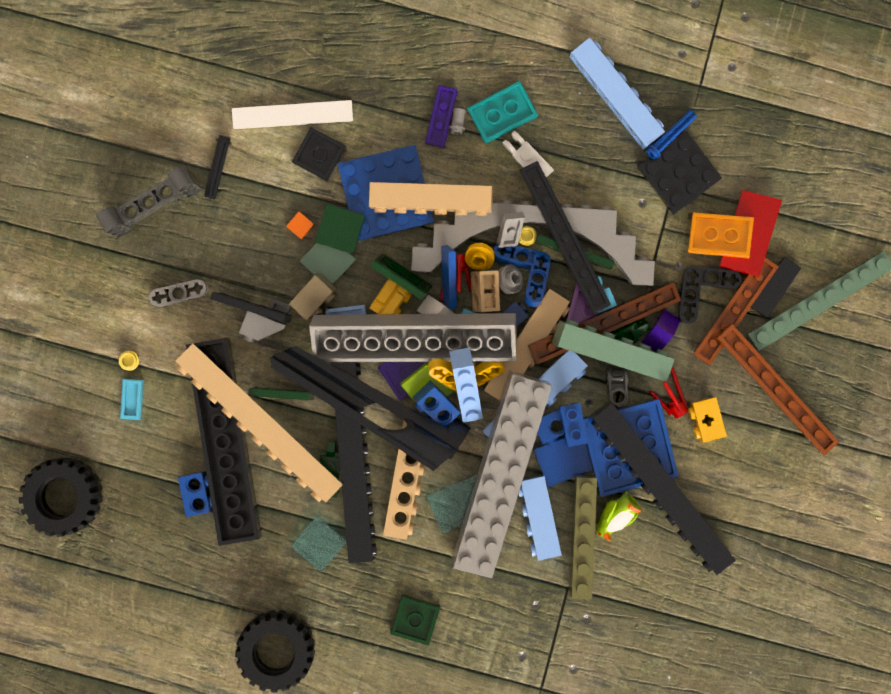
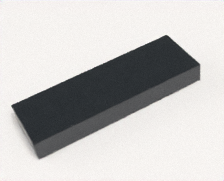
M786 257L782 258L778 264V269L751 306L752 309L765 318L769 317L801 270V267Z

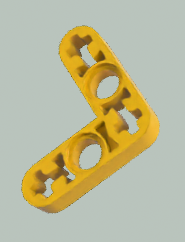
M439 358L431 360L428 363L429 375L457 392L452 365ZM484 361L474 367L477 388L505 371L503 361Z

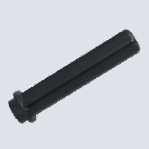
M219 135V138H216L217 146L204 194L206 198L216 199L228 148L232 144L229 137Z

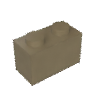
M321 273L313 276L289 304L305 320H308L313 315H320L323 311L321 307L325 303L328 305L336 297L334 293L337 288Z

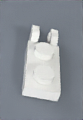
M514 131L511 134L513 139L521 145L517 151L509 141L504 140L502 142L522 168L538 161L546 178L554 171L517 132Z

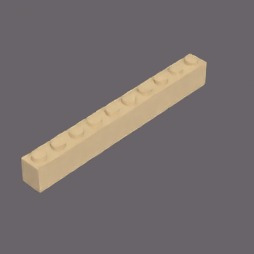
M194 344L175 361L178 364L175 368L184 376L188 373L193 378L191 383L199 390L201 388L205 389L208 392L206 397L214 404L217 402L223 406L221 411L227 417L231 418L233 416L237 419L236 425L243 432L248 430L253 435L251 439L258 446L263 444L268 449L266 453L274 461L278 458L283 463L281 467L289 475L293 472L298 477L296 481L303 488L308 486L313 491L311 495L318 502L323 500L326 503L343 485Z

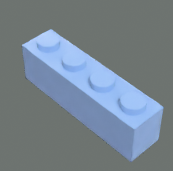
M470 347L449 351L463 423L483 419Z
M539 475L525 478L522 480L519 497L524 498L525 504L521 505L524 517L528 516L529 520L526 529L528 537L532 536L534 543L530 544L532 556H536L538 561L562 556L545 476Z

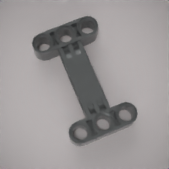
M184 165L178 166L168 173L169 178L117 208L107 207L98 212L96 217L106 234L116 238L124 236L132 230L131 225L182 196L188 198L200 192L201 187L192 171ZM171 187V194L168 197H164L163 190ZM153 197V205L146 207V199ZM135 207L136 214L133 217H129L128 210Z

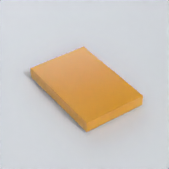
M693 212L688 253L750 258L754 217Z

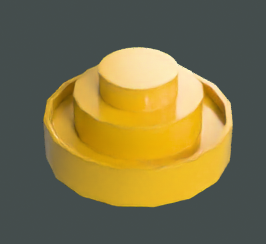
M484 243L471 244L465 253L467 265L479 271L489 269L495 259L493 249Z

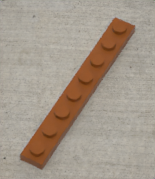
M733 324L728 325L716 337L822 455L825 456L839 443Z

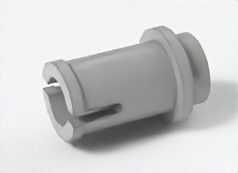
M461 108L453 109L452 125L449 126L451 134L462 135V132L465 131L463 125L466 110Z

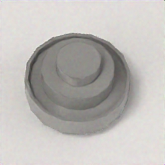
M515 265L502 266L498 270L499 287L505 294L518 293L522 289L523 277Z

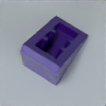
M664 309L642 343L651 346V349L657 352V349L662 350L674 336L681 320Z

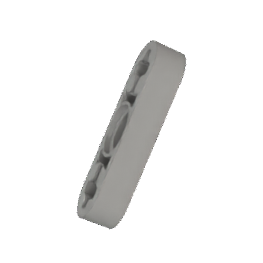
M196 279L161 287L151 291L149 300L154 306L164 307L198 299L207 294L208 286L204 281ZM197 283L199 286H203L200 294L196 291L188 293L186 285H188L189 289L195 288ZM178 287L184 291L181 299H176L173 295L174 290ZM166 290H169L171 301H169V298L161 299V303L154 300L158 292L160 295H167Z

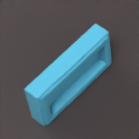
M122 379L120 419L142 420L144 380Z

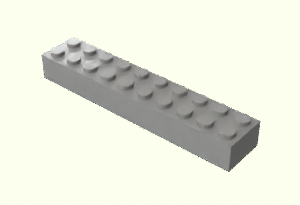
M516 313L313 315L309 326L312 353L325 362H430L437 358L451 362L449 351L470 347L472 361H516L517 357Z
M509 370L452 555L451 563L454 569L488 578L493 577L552 385L548 381Z

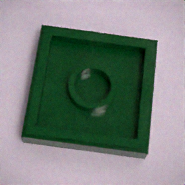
M326 204L315 243L354 254L365 215Z
M402 594L390 634L429 646L440 606Z

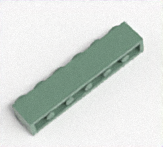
M567 319L566 322L559 320L552 340L553 345L667 382L675 360L668 356L669 352L660 349L654 352L650 350L651 346L642 343L636 346L633 345V340L624 337L618 340L615 339V334L606 331L600 334L596 332L597 329L585 325V328L578 327L579 323Z

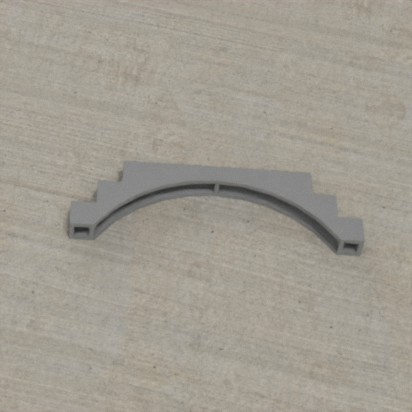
M500 200V203H492V213H487V216H476L475 212H467V215L464 216L455 215L454 225H450V221H439L438 224H434L433 248H429V244L418 243L417 247H413L411 272L432 273L442 262L441 246L448 245L455 250L464 242L491 229L500 228L503 214L523 212L525 216L524 224L547 225L538 207L532 205V202L521 201L520 205L512 204V201ZM560 204L574 233L598 247L606 256L613 260L630 286H653L655 261H649V257H637V260H635L636 236H631V232H619V235H616L617 210H612V207L609 206L592 209L590 205H580V208H572L571 204Z

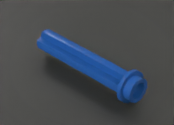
M693 110L687 111L653 145H648L647 155L652 159L659 158L661 156L660 153L697 118L696 113Z

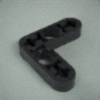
M699 266L686 268L682 275L678 318L684 324L693 323L697 319L701 286L735 289L742 283L741 275L732 270ZM694 270L697 277L693 279V284H697V287H686V283L689 284L691 281V277L687 276V274ZM709 272L717 274L718 279L715 283H710L707 280ZM722 273H724V278L734 275L733 277L737 279V282L731 285L729 281H722L723 285H720ZM688 289L695 292V298L692 301L685 298V292ZM683 303H694V307L691 306L689 309V313L693 314V316L687 321L686 317L683 316V312L687 311V306H683Z

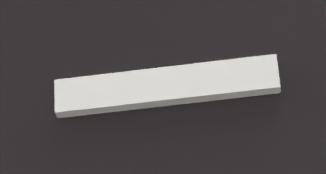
M352 100L232 108L233 128L246 129L353 121Z

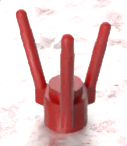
M456 254L457 293L461 292V272L464 271L467 285L471 292L470 273L465 262V255ZM442 288L440 292L439 301H443Z
M672 367L671 374L679 398L675 397L668 383L664 381L663 384L672 401L668 403L670 407L661 399L660 402L667 414H672L676 419L686 414L689 410L686 407L687 402L684 399L679 381ZM652 390L649 391L654 399L659 398Z

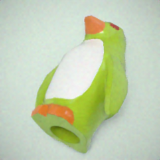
M625 491L619 499L606 503L595 529L597 535L610 541L613 532L632 524L639 512L642 511L639 503L628 491Z

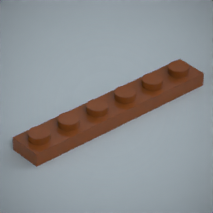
M765 257L760 277L747 274L692 353L694 356L707 365H711L723 348V345L716 337L728 325L733 324L735 327L739 325L779 266Z

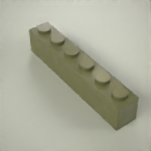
M575 474L570 570V596L572 599L592 600L597 477L595 475Z

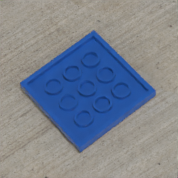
M416 145L338 163L349 211L365 215L358 241L434 223L432 211H427L426 214H415L414 210H406L405 214L394 213V210H386V213H376L374 209L369 207L370 182L425 184Z
M657 398L617 409L671 478L679 477L660 399ZM591 416L583 418L588 439L587 447L594 475L597 477L600 496L603 497L641 487L640 485L643 482L640 478L635 479L628 471L631 468L627 462L623 464L616 456V453H618L617 449L614 446L610 448L603 438L606 435L602 430L598 432L593 427Z

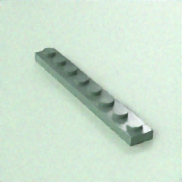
M885 251L878 253L746 335L754 348L760 351L891 270V260Z

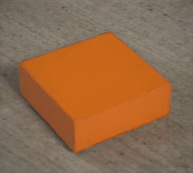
M298 212L286 227L302 240L315 224L301 212Z

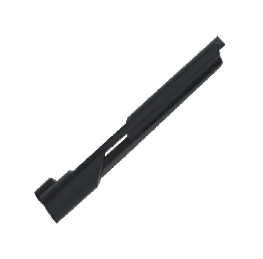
M297 346L276 353L271 357V368L433 471L448 458L452 459L471 427L457 418L446 428ZM377 403L404 420L407 426L398 430L385 429L355 410Z

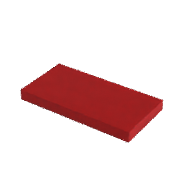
M742 190L735 216L754 217L750 258L722 256L720 267L760 277L781 207V199Z

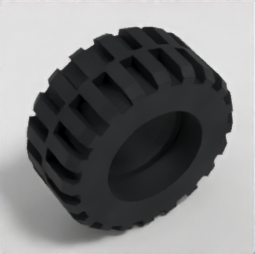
M65 457L42 462L39 466L31 469V474L25 476V485H21L19 491L23 493V496L19 497V504L23 503L24 509H21L22 515L27 514V523L29 525L34 524V529L38 532L44 531L47 536L56 535L57 537L71 535L92 523L95 519L94 516L101 509L99 503L103 501V496H100L102 485H98L96 480L99 478L97 474L91 473V467L82 465L83 462L80 460H72V458ZM65 478L74 485L77 491V506L69 515L61 516L54 513L46 503L45 491L49 482L53 479Z
M271 610L266 614L261 613L257 615L255 619H252L247 624L237 640L235 657H238L236 664L238 669H242L241 675L244 679L248 678L250 680V685L254 687L256 684L260 686L259 690L271 689V693H277L279 689L286 691L291 686L295 687L300 683L301 679L305 678L315 656V640L312 639V632L310 628H306V623L303 619L300 621L296 618L297 615L293 613L291 615L286 614V611L283 610L279 612ZM279 633L291 641L295 653L292 662L288 666L272 668L261 661L257 653V645L264 635Z

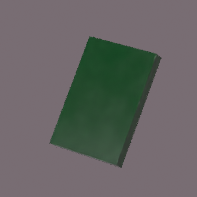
M381 254L370 266L420 300L432 288L431 284L385 254Z
M251 387L248 396L314 400L312 393L299 390Z

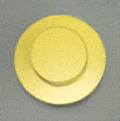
M523 226L519 243L524 246H530L536 241L537 233L531 226Z
M134 351L123 352L119 357L121 368L127 371L136 369L139 365V356Z

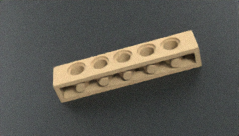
M405 421L403 422L402 429L407 426ZM398 449L383 536L407 540L408 535H412L414 523H410L411 515H416L417 503H414L415 495L419 496L421 484L417 482L418 476H423L424 465L418 461L409 463L406 460V453ZM405 472H410L413 474L414 479L412 482L407 483L402 479V475ZM401 492H407L410 495L408 502H401L399 500ZM396 513H405L407 519L404 522H398L395 518Z

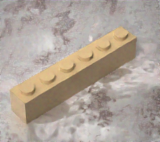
M370 182L369 207L374 209L376 213H386V210H394V213L405 214L406 210H414L415 214H426L427 211H435L434 214L447 215L448 211L455 212V215L461 216L467 215V212H475L476 216H487V213H492V186Z
M551 289L546 292L541 304L537 306L517 337L516 361H503L505 371L488 382L484 388L485 392L500 401L509 370L524 374L528 367L532 368L535 363L528 345L547 337L550 333H555L558 326L557 321L560 317L564 318L570 310V307H568L570 301Z

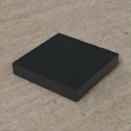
M310 127L292 163L328 182L346 146Z

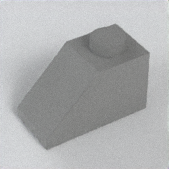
M247 311L239 334L244 335L242 339L254 343L255 340L261 341L286 330L287 326Z

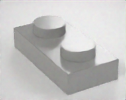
M523 212L503 214L497 238L499 248L518 246L525 220Z

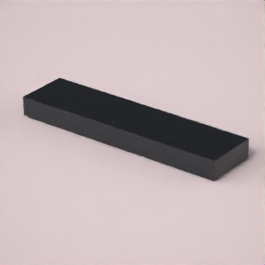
M212 292L210 297L211 300L285 323L291 322V314L221 292Z

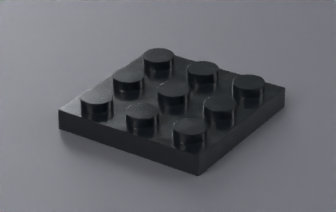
M684 131L660 153L661 156L659 158H649L637 167L673 215L722 179L687 131Z

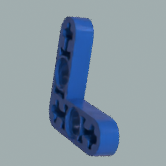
M496 245L494 248V260L496 262L506 265L512 264L516 267L530 270L524 300L531 307L539 306L545 293L551 263L550 256L545 252L520 246L499 248ZM501 250L504 251V256L500 255ZM524 254L527 260L519 261L516 256ZM540 259L543 260L542 269H538ZM538 275L542 277L543 282L536 283L532 277ZM534 289H537L536 300L532 299Z

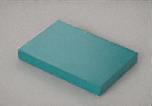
M520 80L467 108L485 144L538 117Z

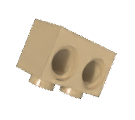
M472 271V312L500 311L498 271Z

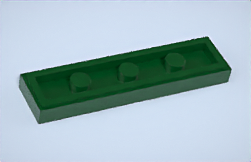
M541 234L537 236L536 244L560 252L554 239ZM584 250L591 264L608 270L613 268V260Z

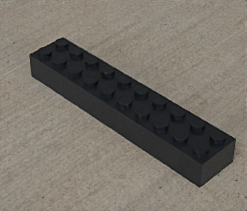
M229 338L193 343L237 384ZM187 344V345H186V350H187L192 344ZM192 384L218 546L260 539L262 532L245 432L236 425L237 419L233 416L229 418L221 411L223 408L218 402L214 404L206 397L208 392L205 389L201 388L199 390Z

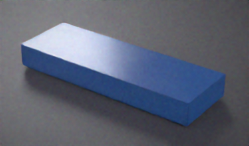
M446 245L441 246L443 304L451 310L457 307L456 252Z

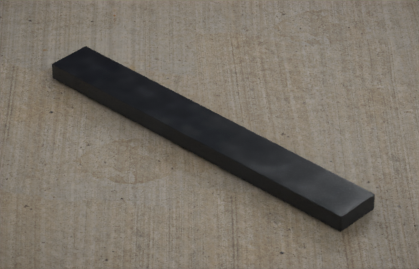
M536 161L520 169L519 172L592 315L609 307L611 303L539 162Z

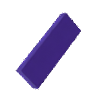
M438 85L425 144L445 148L458 89Z

